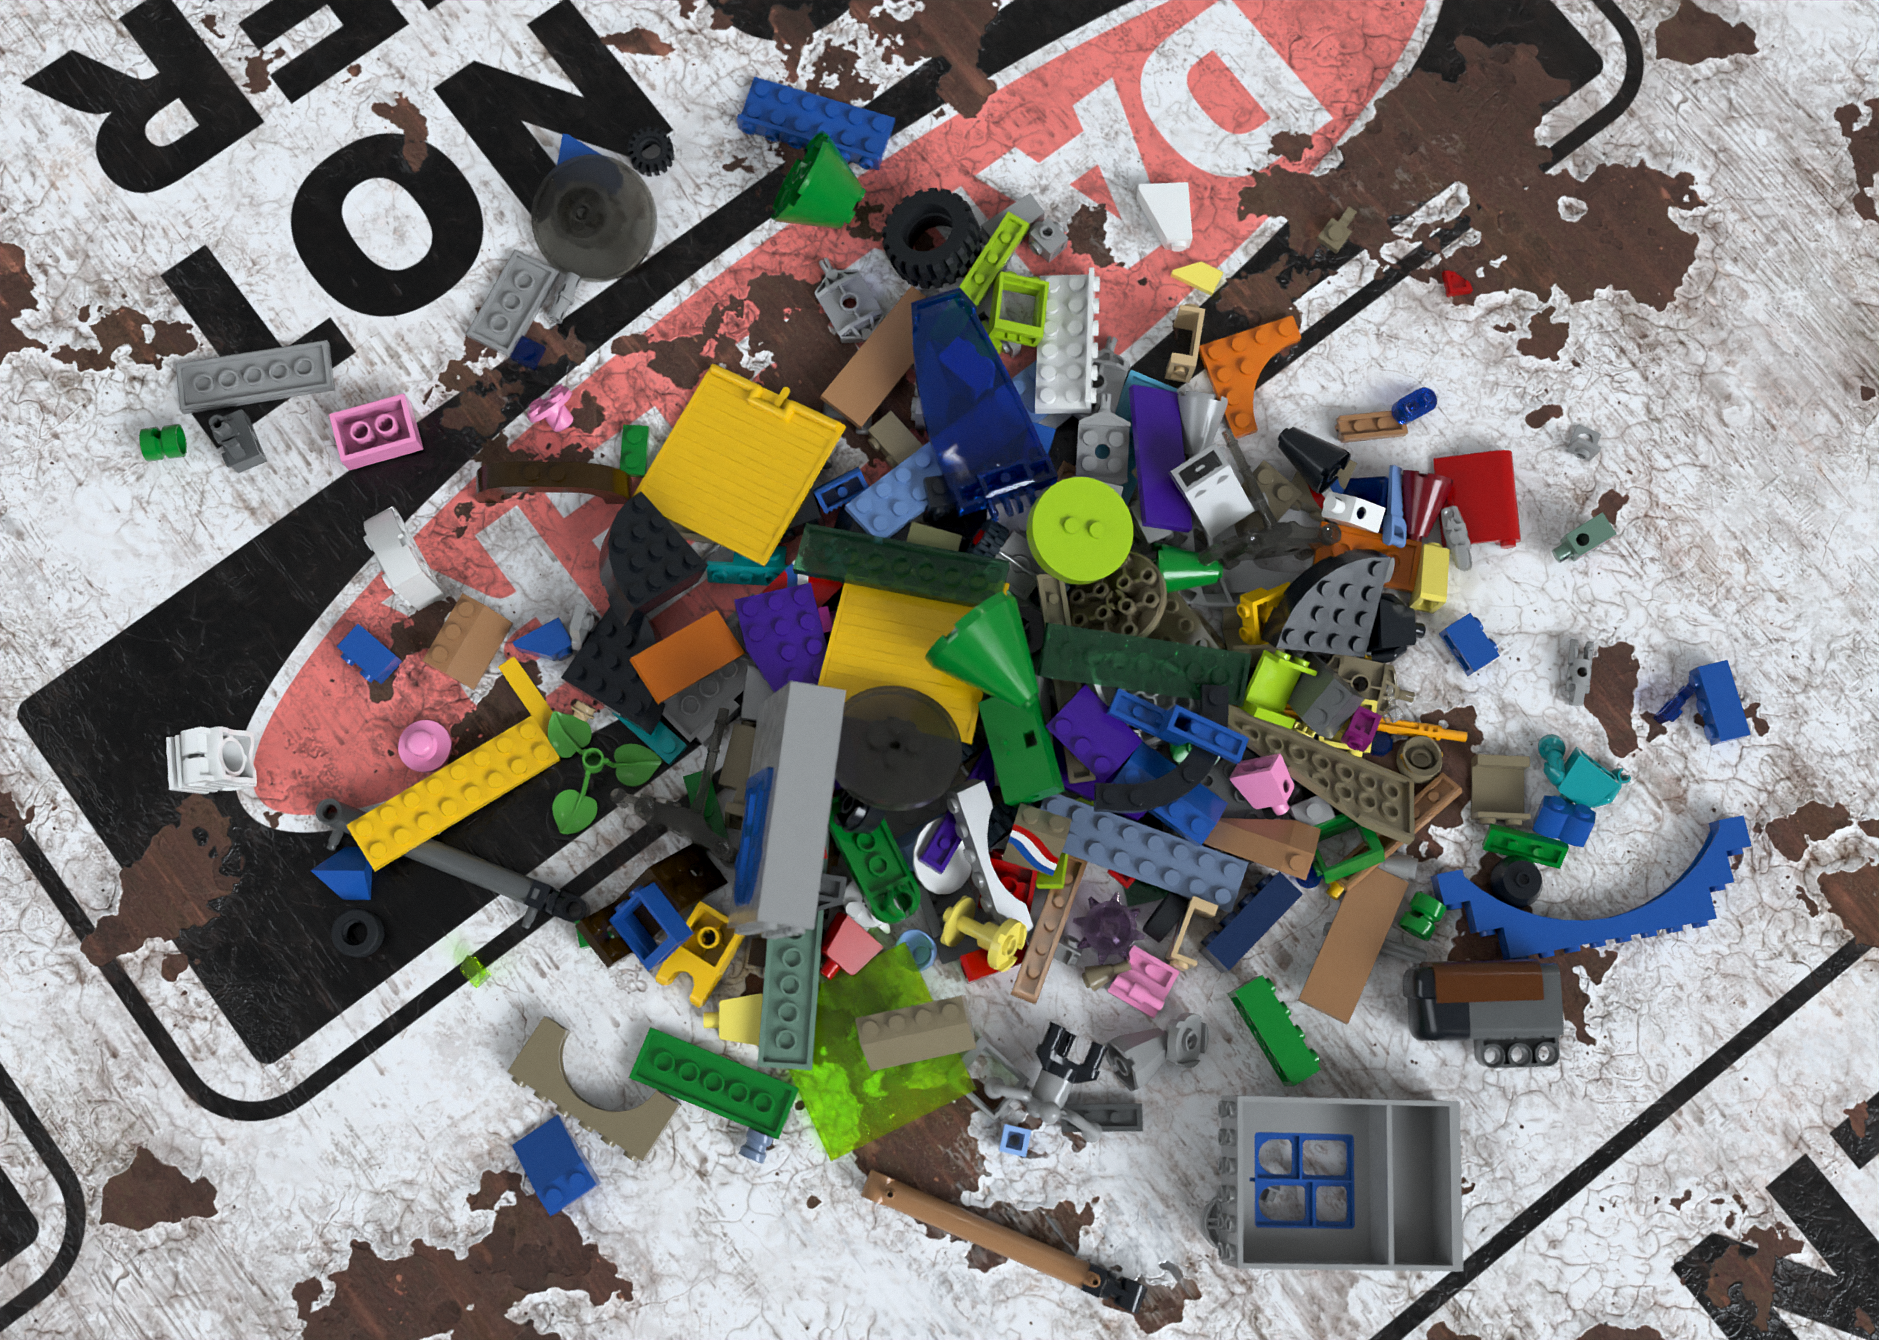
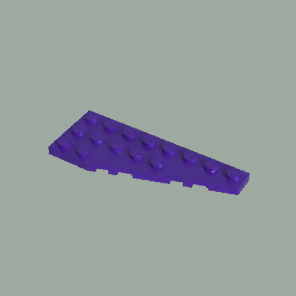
M811 583L735 599L734 605L746 652L751 660L754 661L773 693H776L790 681L818 685L827 651V644ZM842 717L833 784L835 791L843 790L849 784L855 786L858 784V781L862 782L848 725L844 717Z

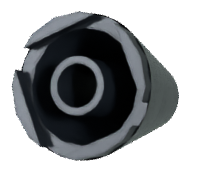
M1296 427L1285 428L1277 439L1279 441V449L1317 494L1318 492L1320 494L1324 493L1339 478L1336 475L1340 468L1345 470L1351 458V454L1347 450Z

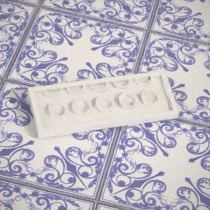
M1094 267L1089 268V275L1040 276L1042 281L1049 282L1044 335L1037 345L1035 413H1092V403H1097V388H1092L1093 381H1097L1098 377L1097 365H1093V358H1098V343H1094V336L1099 335V321L1094 320V314H1099V298H1095V292H1100V276H1095Z

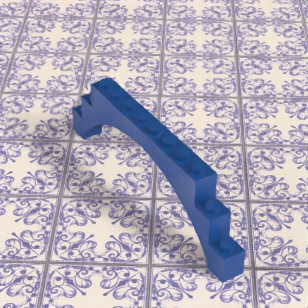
M1744 815L1709 823V834L1702 848L1690 866L1673 884L1645 904L1625 913L1603 919L1561 920L1519 910L1497 900L1478 888L1464 876L1463 869L1431 876L1436 900L1446 906L1447 911L1463 908L1462 903L1464 904L1470 934L1479 932L1480 937L1496 934V929L1503 959H1529L1528 955L1538 954L1540 959L1555 956L1554 950L1564 949L1566 954L1581 951L1579 945L1589 944L1590 949L1606 946L1605 940L1615 939L1616 944L1632 941L1631 935L1640 934L1641 939L1658 936L1656 930L1666 929L1667 934L1683 931L1682 925L1691 924L1692 929L1709 926L1708 920L1717 919L1711 892L1726 890L1725 884L1734 883L1728 857L1744 854L1742 849L1752 845Z

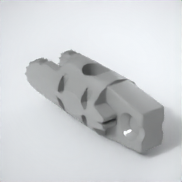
M1457 506L1441 509L1443 533L1447 548L1450 549L1449 554H1452L1456 568L1464 572L1472 568L1473 561H1471L1470 549L1472 547L1466 524Z
M1570 640L1565 691H1569V705L1582 706L1585 694H1589L1594 642L1592 641L1586 642L1583 659H1578V640Z

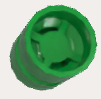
M166 425L162 427V430L158 427L140 430V448L146 461L163 460L165 456L169 459L186 456L187 442L181 425Z
M1415 892L1409 903L1411 910L1404 912L1398 925L1409 934L1421 940L1430 941L1436 930L1434 923L1441 921L1447 908L1438 900L1424 893Z

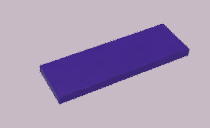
M1132 384L1129 388L1142 526L1188 533L1192 530L1190 507L1168 474L1185 462L1178 392Z

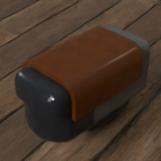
M1537 959L1421 962L1419 967L1409 968L1404 973L1402 980L1403 996L1407 998L1409 1030L1416 1040H1473L1475 1060L1478 1064L1489 1068L1549 1067L1556 1064L1559 1060V1038L1564 1033L1561 976L1556 963H1539ZM1543 1046L1549 1051V1056L1545 1061L1539 1058V1050ZM1519 1047L1522 1057L1519 1061L1515 1062L1511 1054L1514 1048ZM1488 1048H1492L1495 1052V1058L1488 1063L1485 1060L1484 1054Z

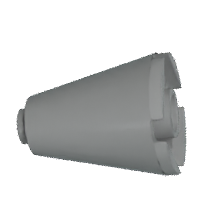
M1179 391L1178 403L1186 461L1212 445L1228 405L1227 398L1221 396V401L1214 400V394L1186 391V394Z

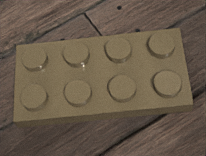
M1265 460L1259 464L1241 486L1247 497L1265 492L1269 507L1252 512L1246 516V519L1234 524L1238 538L1248 555L1303 494L1302 491ZM1200 531L1196 538L1208 548L1204 532Z

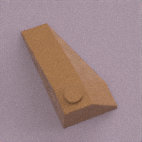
M1220 818L1203 844L1306 880L1315 856L1321 829L1297 820Z

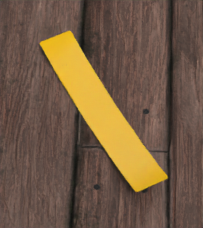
M513 656L498 666V668L548 738V725L553 711Z

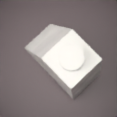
M1188 182L1138 184L1136 200L1164 249L1178 252L1190 248L1193 238Z

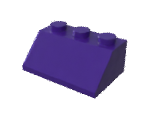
M1085 684L1048 721L1045 727L1104 783L1143 740L1125 722L1107 715L1109 706Z

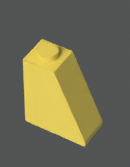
M1433 542L1424 544L1421 547L1415 587L1410 595L1408 607L1434 614L1446 603L1450 549L1442 548L1441 544Z

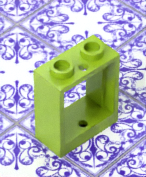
M1012 271L1000 272L993 284L987 337L1037 347L1044 335L1049 282L1042 281L1038 277L1019 276ZM1003 290L1035 297L1032 326L999 319Z

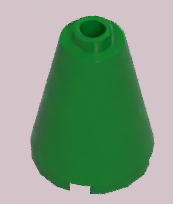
M1154 543L1152 551L1157 553L1156 558L1151 559V561L1163 574L1167 593L1215 584L1218 578H1222L1223 565L1218 563L1217 557L1163 543Z

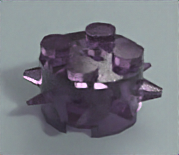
M1114 893L1110 901L1099 903L1093 897H1089L1090 911L1085 917L1073 919V923L1082 928L1081 934L1083 939L1077 945L1078 949L1089 948L1092 952L1097 953L1100 965L1105 963L1108 956L1116 954L1120 955L1124 960H1130L1128 947L1133 941L1145 939V935L1136 929L1137 923L1135 918L1141 912L1140 909L1129 910L1125 905H1121L1119 893ZM1106 922L1107 925H1114L1113 936L1103 932V923Z

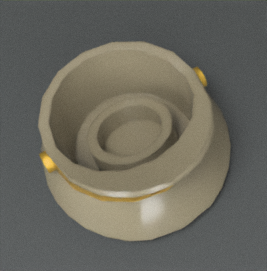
M1417 736L1407 739L1397 751L1396 761L1398 769L1402 775L1414 779V783L1423 784L1430 782L1437 777L1441 770L1443 752H1441L1437 743L1428 737Z

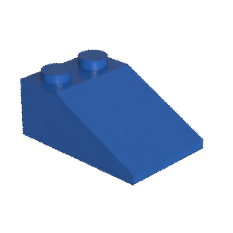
M559 1114L512 1145L535 1193L550 1216L557 1214L601 1184L600 1179Z

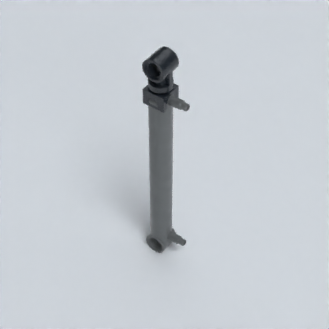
M328 798L322 800L316 808V817L321 823L334 828L329 838L327 849L334 851L344 832L352 835L346 825L367 812L335 799ZM336 807L338 811L336 817L329 820L327 815L329 809ZM432 838L403 855L527 905L528 908L522 923V927L527 929L533 923L538 910L575 924V921L588 917L591 912L588 902L578 896ZM580 903L582 908L580 915L571 917L569 913L571 905Z

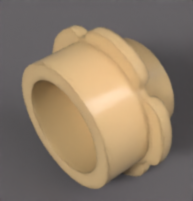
M577 700L575 706H571V709L574 710L573 716L585 722L589 718H595L593 716L596 711L594 707L580 700Z

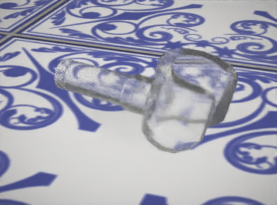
M1389 685L1386 686L1389 709L1383 712V719L1386 723H1395L1403 717V711L1396 705L1393 686Z

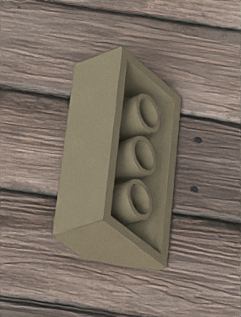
M966 994L855 1018L860 1044L871 1071L977 1049Z

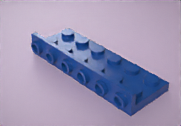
M754 77L742 113L737 116L738 129L743 133L764 136L771 142L781 141L795 149H806L805 146L818 132L823 130L829 134L847 163L858 164L866 170L880 169L895 124V118L758 77Z

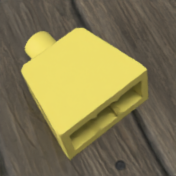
M763 994L721 1000L719 1002V1012H704V1028H719V1039L759 1046Z

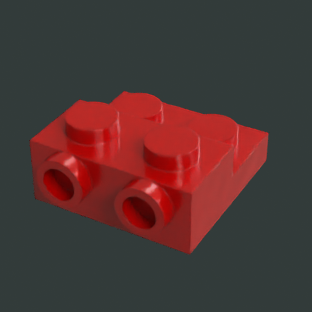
M994 848L992 852H989V856L998 879L1007 891L1016 899L1026 904L1030 915L1038 871L1003 861L1002 858L1005 850ZM979 894L978 908H982L980 903L981 894Z

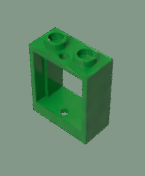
M1344 813L1313 826L1321 829L1318 842L1357 827L1368 849V852L1327 867L1317 847L1312 867L1317 877L1322 876L1325 884L1385 861L1384 849L1375 831L1362 827Z

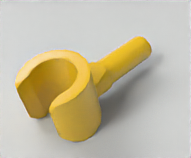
M1336 881L1328 883L1330 887L1326 890V893L1332 899L1338 900L1343 894L1344 889Z

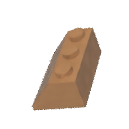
M462 593L422 661L429 667L475 690L513 623L486 605Z

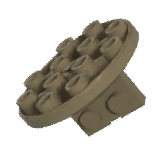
M1130 551L1123 564L1110 575L1093 583L1075 584L1070 594L1069 602L1070 620L1074 631L1081 640L1098 650H1125L1145 640L1155 629L1164 613L1167 601V587L1164 576L1158 567L1146 556Z

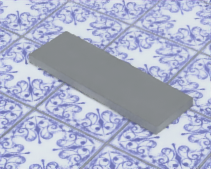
M327 340L175 364L180 411L183 414L335 391L330 344Z

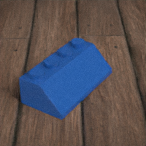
M1142 741L1129 756L1111 783H1145L1166 775L1177 766ZM1199 783L1189 793L1175 802L1148 812L1198 847L1203 844L1216 826L1228 803Z

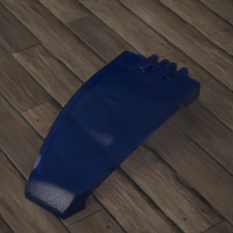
M959 287L911 303V333L916 384L928 438L959 516L987 508L993 522H997L1000 518L995 505L1002 503L1007 516L1012 517L1014 516V510L1010 502L1011 500L1016 512L1021 514L1024 512V506L1020 497L1026 495L1032 507L1037 499L1034 492L1056 484L1058 474L1049 454H1046L1008 371L976 314L977 306Z

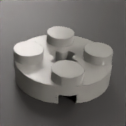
M1185 1012L1180 1014L1177 1019H1171L1168 1022L1167 1032L1169 1035L1166 1050L1168 1061L1185 1068H1192L1200 1062L1197 1058L1200 1052L1205 1053L1209 1037L1207 1024L1201 1022L1200 1018L1202 1017L1200 1015Z

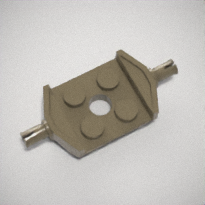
M1331 654L1325 662L1352 688H1354V679L1362 677L1366 682V686L1363 691L1358 693L1365 699L1378 701L1376 713L1381 716L1388 711L1394 700L1399 699L1410 703L1414 700L1411 697L1415 696V692L1402 690L1398 687L1396 671L1392 665L1337 654Z

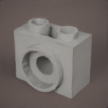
M1138 499L1132 503L1129 512L1133 522V535L1137 537L1136 543L1142 555L1145 556L1152 553L1154 543L1167 544L1170 539L1174 538L1172 530L1142 526L1140 500Z

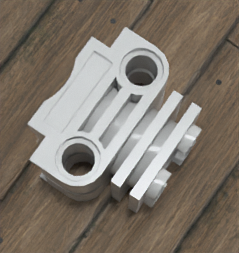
M220 726L213 728L198 727L181 731V735H175V737H166L169 790L208 794L209 792H218V790L234 791L257 787L256 769L252 758L254 748L253 732L232 730Z

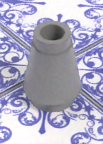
M1390 855L1378 868L1404 880H1408V878L1415 879L1418 859L1412 858V855Z

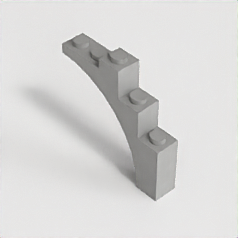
M1031 193L981 225L982 243L984 246H986L1008 211L1030 224L1029 229L1018 246L1030 233V228L1037 221H1043L1045 212ZM1014 252L1012 253L1011 257L1009 258L1001 272H1005L1007 270L1008 264ZM993 284L971 317L974 324L984 320L989 325ZM1002 291L999 319L1009 321L1005 311L1004 297ZM1000 340L1004 354L1008 352L1011 358L1020 354L1021 344Z

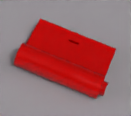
M1495 450L1433 458L1435 474L1453 480V486L1442 509L1452 505L1458 507L1466 524L1470 543L1495 542L1502 549L1516 547V543L1521 541L1512 451ZM1440 511L1439 523L1442 548L1447 547V544L1443 533L1442 518Z

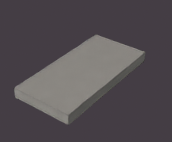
M514 250L466 333L467 337L512 359L558 279L559 271Z

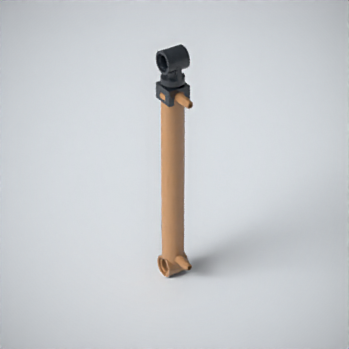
M870 1170L860 1194L866 1199L967 1240L1079 1288L1081 1291L1099 1298L1100 1296V1298L1107 1300L1109 1296L1115 1298L1113 1304L1133 1313H1139L1148 1287L1126 1277H1123L1121 1282L1117 1281V1274L1109 1272L1103 1267L1082 1260L875 1170Z

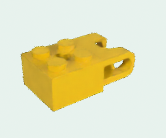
M699 900L686 922L694 934L663 962L655 977L656 982L662 986L670 985L680 973L688 972L694 981V987L689 997L690 1002L697 1008L704 1006L746 938V935L734 934L735 929L727 928L728 915L707 902ZM715 933L716 940L709 945L710 939L707 938V935Z

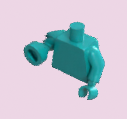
M1548 734L1539 740V754L1547 761L1544 763L1543 771L1549 782L1556 786L1557 790L1561 793L1559 797L1569 804H1583L1589 808L1610 804L1622 788L1621 784L1628 783L1631 780L1630 775L1620 777L1621 772L1624 770L1623 768H1615L1610 772L1578 747L1573 750L1564 764L1563 756L1566 748L1562 738L1558 735Z

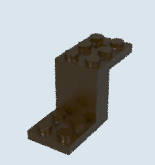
M697 842L649 866L615 902L580 920L576 924L577 930L607 969L634 954L610 923L609 919L616 913L615 907L631 898L629 893L639 885L646 887L654 882L678 914L682 916L699 900L701 901L712 895L728 883L721 871L714 865ZM643 903L633 912L654 941L665 933ZM607 931L612 933L615 938H611L608 935Z

